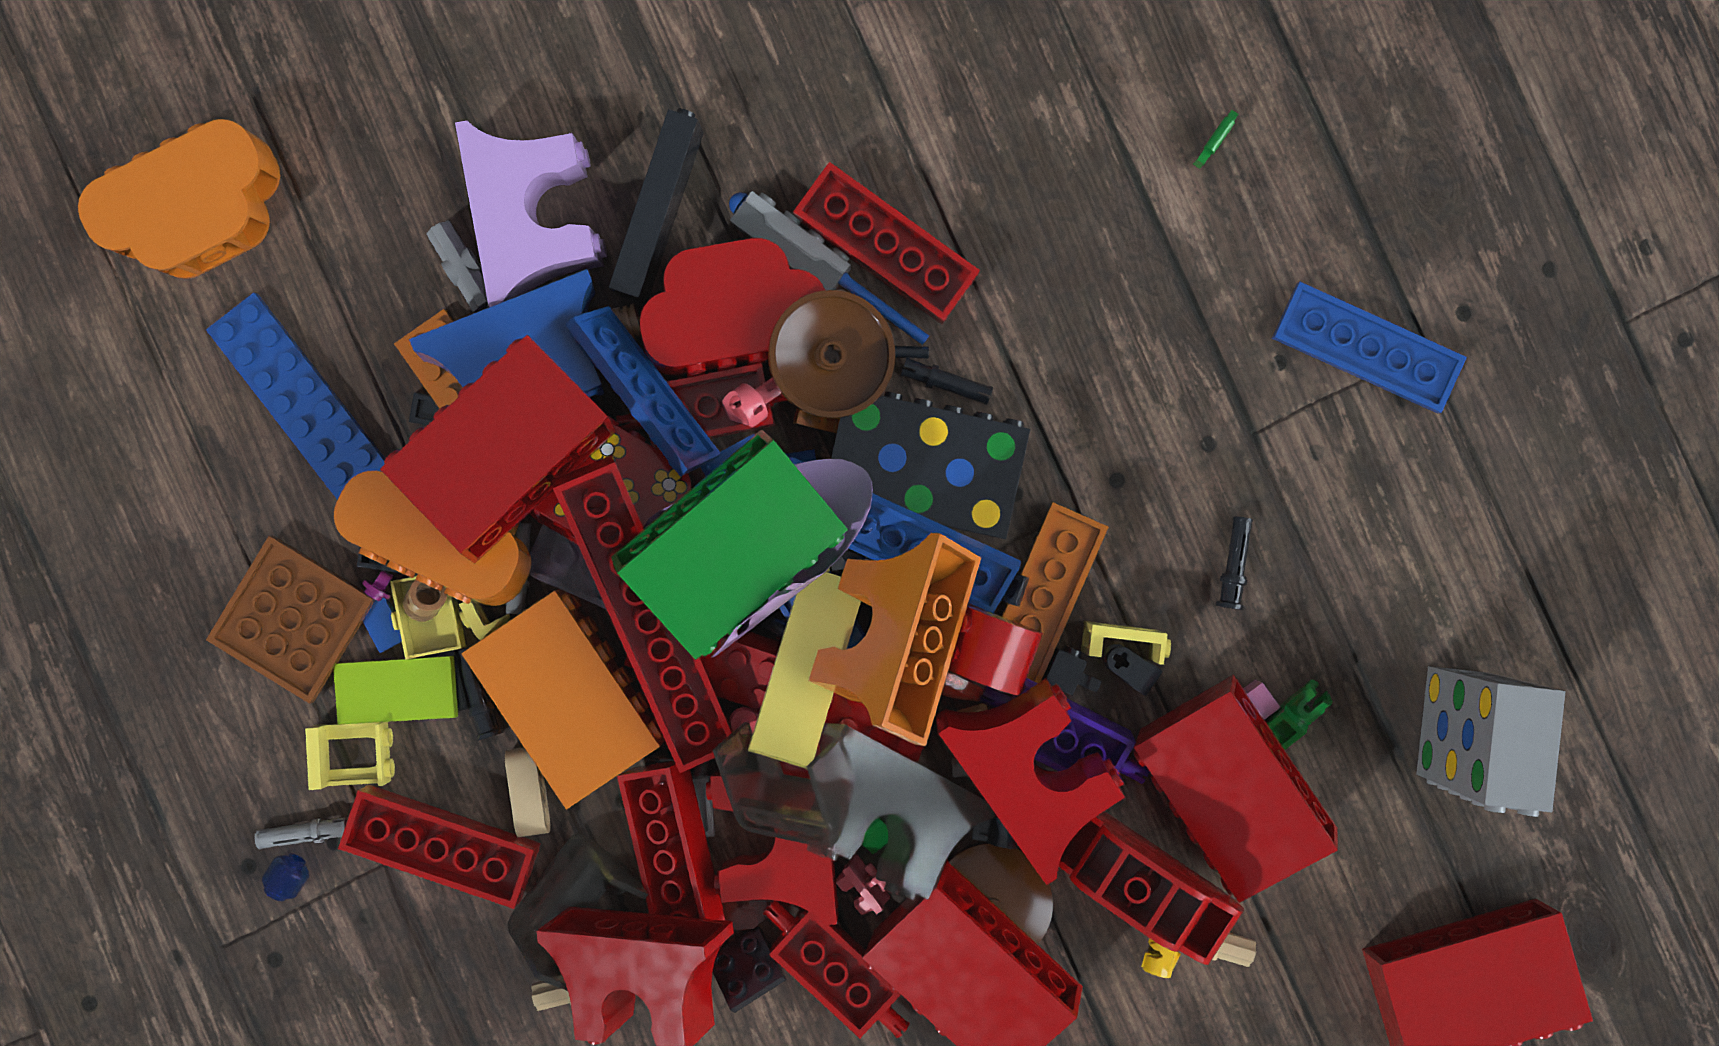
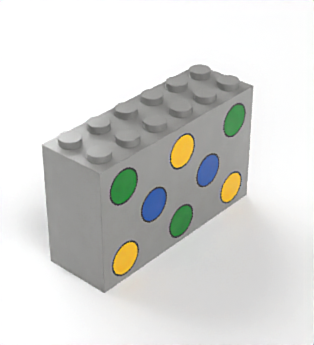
M1428 666L1417 775L1426 778L1427 784L1437 785L1438 789L1448 790L1449 794L1459 795L1460 799L1472 801L1471 804L1483 806L1484 810L1505 813L1506 808L1517 810L1518 814L1535 817L1539 816V811L1552 812L1565 691L1487 672Z

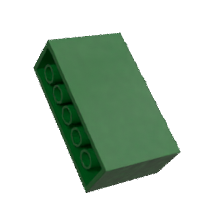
M760 430L616 552L611 559L617 574L696 660L701 655L707 656L717 647V641L726 634L730 635L743 622L744 618L751 612L755 613L769 601L768 598L777 590L782 591L790 586L794 580L793 577L802 569L807 570L818 561V555L826 548H833L843 540V534L848 529L777 443L763 430Z

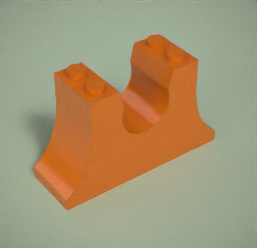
M930 533L919 545L910 551L890 559H847L838 589L871 606L873 610L872 622L867 634L856 646L846 650L836 647L818 650L809 681L851 701L862 702L869 712L872 725L913 744L926 746L981 557L941 533Z

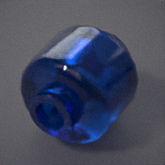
M290 853L288 856L279 855L275 857L262 876L264 892L277 901H285L286 899L297 897L309 879V870L305 866L306 861L294 853Z

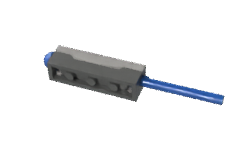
M753 191L749 195L739 192L730 198L729 208L734 214L730 219L732 226L749 239L763 238L777 244L785 253L790 270L800 269L810 272L820 280L825 290H836L841 285L850 293L872 304L884 318L918 343L923 345L929 337L927 333L849 276L848 272L851 270V265L847 262L849 257L836 247L830 250L823 244L825 239L812 229L806 232L798 226L800 223L799 219L790 212L785 211L784 214L774 208L776 203L766 194L761 192L758 196Z

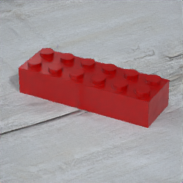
M831 162L826 165L793 211L794 216L799 219L801 224L817 232L826 242L841 250L851 260L941 325H943L980 272L978 268Z
M675 761L637 766L618 775L617 779L649 914L726 921L720 894H715V873L690 769L679 773Z
M367 785L357 791L338 849L515 909L522 901L541 843L525 837H517L516 834L372 785Z

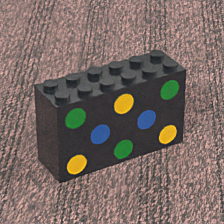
M885 391L884 396H880L866 409L849 416L840 417L831 459L846 460L862 467L869 474L872 481L873 494L946 527L1000 539L1007 538L1030 429L1023 427V421L1006 418V420H1003V423L993 421L994 415L976 412L973 416L963 414V408L945 405L944 409L932 407V401L915 398L914 403L902 401L903 395Z

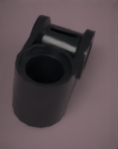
M1120 644L1107 646L1102 654L1104 665L1144 696H1147L1163 673L1157 666ZM1115 654L1121 655L1124 659L1122 664L1117 663L1113 659Z

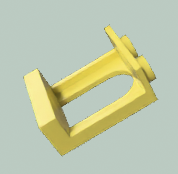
M1084 621L1081 651L1088 656L1102 657L1104 637L1149 642L1148 659L1155 663L1164 665V659L1169 658L1171 640L1167 639V633L1156 629Z
M388 722L341 725L320 724L305 728L309 790L323 789L327 786L378 783V786H383L391 782V777L394 776L395 764L394 760L390 759L389 747L393 744V732L391 728H388ZM374 738L377 765L364 768L330 769L328 740Z

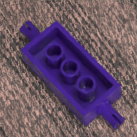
M1026 678L1021 693L1019 695L1012 694L1011 696L994 688L984 686V692L981 691L978 702L991 708H996L1017 698L1038 683ZM1067 698L1071 706L1068 714L1072 721L1057 737L1043 743L1036 752L1034 759L1057 771H1063L1074 765L1078 759L1098 752L1104 761L1109 758L1118 772L1143 784L1146 780L1143 778V775L1148 777L1150 771L1147 766L1142 767L1138 761L1128 757L1136 744L1131 730Z

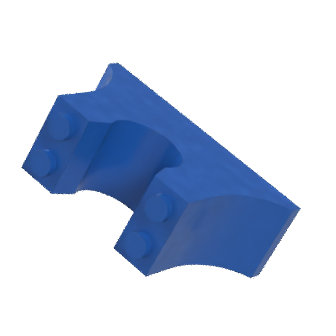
M587 269L409 339L414 352L424 362L443 368L453 375L461 386L464 387L468 383L477 381L483 375L482 372L489 363L500 360L507 353L506 350L513 341L519 338L523 339L528 335L594 403L601 400L600 396L605 394L591 358L582 346L574 340L572 333L565 325L572 317L587 313L589 305L596 294Z

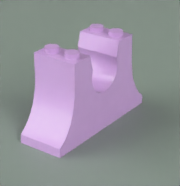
M468 121L455 123L489 307L528 293L554 277L604 266L603 257H607L604 239H600L599 234H596L589 226L567 224L560 228L549 229L541 227L536 216L538 201L548 189L558 185L569 186L588 177L586 168L591 167L588 150L584 149L582 142H578L572 133L535 140H508L488 135L475 128Z

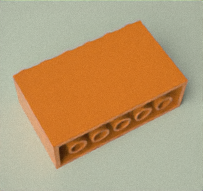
M564 588L553 591L461 654L567 810L659 748L665 742V739L656 719L652 717L647 709L650 705L642 692L636 693L630 684L633 682V679L624 666L619 668L613 659L616 654L607 641L602 642L596 632L599 631V628L590 616L585 617L579 607L582 606V603L578 596L572 590L568 592Z

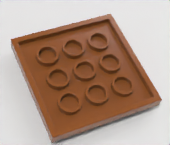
M272 535L266 539L206 641L310 704L316 700L334 670V666L339 662L375 599L368 596L362 589Z

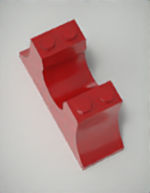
M1047 678L1017 698L996 708L969 713L944 709L935 715L938 734L1046 885L1057 879L1060 859L1067 845L1077 832L1097 815L1125 798L1120 788L1124 785V782L1119 776L1118 770L1109 758L1104 761L1098 752L1078 759L1068 769L1058 772L1043 770L1034 763L1036 752L1040 746L1047 740L1057 737L1072 721L1068 714L1071 706L1067 701L1066 695L1057 683L1052 686Z
M821 733L810 769L776 760L754 767L736 768L726 771L716 770L710 776L709 782H706V797L708 801L712 800L713 808L733 812L744 808L758 810L769 818L775 830V843L768 851L760 855H741L727 860L723 863L720 870L717 871V875H714L715 894L721 895V903L747 900L782 901L809 911L823 925H836L839 909L835 882L823 733Z
M568 907L536 931L538 943L554 959L566 983L571 1002L575 1040L588 1041L589 1044L593 1045L605 1042L608 1037L633 1016L635 994L644 1001L649 1009L652 1020L651 1032L656 1046H694L715 1025L711 987L713 966L720 947L734 934L733 921Z

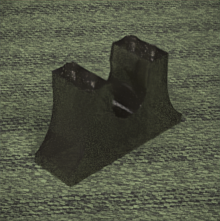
M824 723L819 740L822 755L820 787L815 804L798 840L808 844L806 850L819 857H826L833 861H837L838 857L850 860L863 843L864 835L869 825L881 816L888 829V843L884 853L879 858L875 879L886 884L884 887L885 891L915 901L916 896L929 899L939 873L954 846L973 827L987 820L994 819L995 812L984 799L845 724Z

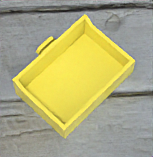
M417 576L390 581L396 612H391L394 630L400 629L405 660L466 647L456 598L447 595L444 605L433 619L426 622L416 621L406 614L403 608V600Z

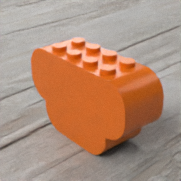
M218 119L205 124L193 125L187 130L188 133L178 138H168L160 143V147L150 152L146 151L136 154L132 157L131 162L123 166L111 167L104 172L105 175L89 183L81 193L78 202L79 217L89 237L97 245L105 249L136 259L149 268L183 279L197 277L259 245L267 235L270 225L269 213L264 202L278 188L280 168L270 147L262 139L230 120Z
M366 471L354 476L345 485L334 508V522L338 532L347 541L361 547L358 552L359 554L383 565H386L387 561L390 560L387 567L411 578L417 573L418 575L415 580L439 591L445 586V594L467 604L470 603L471 599L490 606L508 603L520 593L531 570L530 552L527 546L514 536L519 523L474 564L460 554L390 479L380 471Z

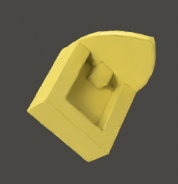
M471 599L469 604L465 602L459 604L462 610L459 612L462 622L467 628L471 627L473 633L480 641L506 624L510 618V614H507L490 623L478 601Z

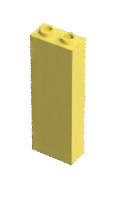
M829 568L824 574L795 595L748 747L750 752L806 769L812 767L834 693L809 681L815 658L820 649L836 647L841 650L847 649L861 603L860 600L838 589L841 576L829 573Z

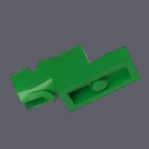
M1315 680L1308 681L1296 693L1287 698L1280 705L1281 708L1265 719L1284 750L1307 733L1308 725L1325 712V709L1332 705V698L1327 691L1315 699L1312 708L1306 704L1317 694L1315 688L1318 687L1319 683Z

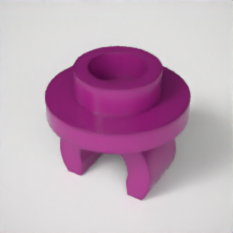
M381 571L374 583L365 579L362 583L366 587L364 592L377 601H381L382 598L389 600L392 595L385 588L393 575L387 571Z

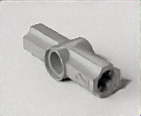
M449 220L431 227L426 234L442 259L441 265L449 279L455 286H458L474 313L489 308L484 278L481 273L482 267L475 255L468 247L466 248Z

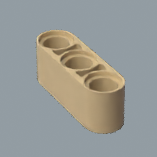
M524 747L506 750L505 766L517 837L549 833L550 815L544 776Z

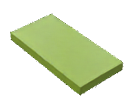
M454 656L337 663L333 668L338 725L458 717Z

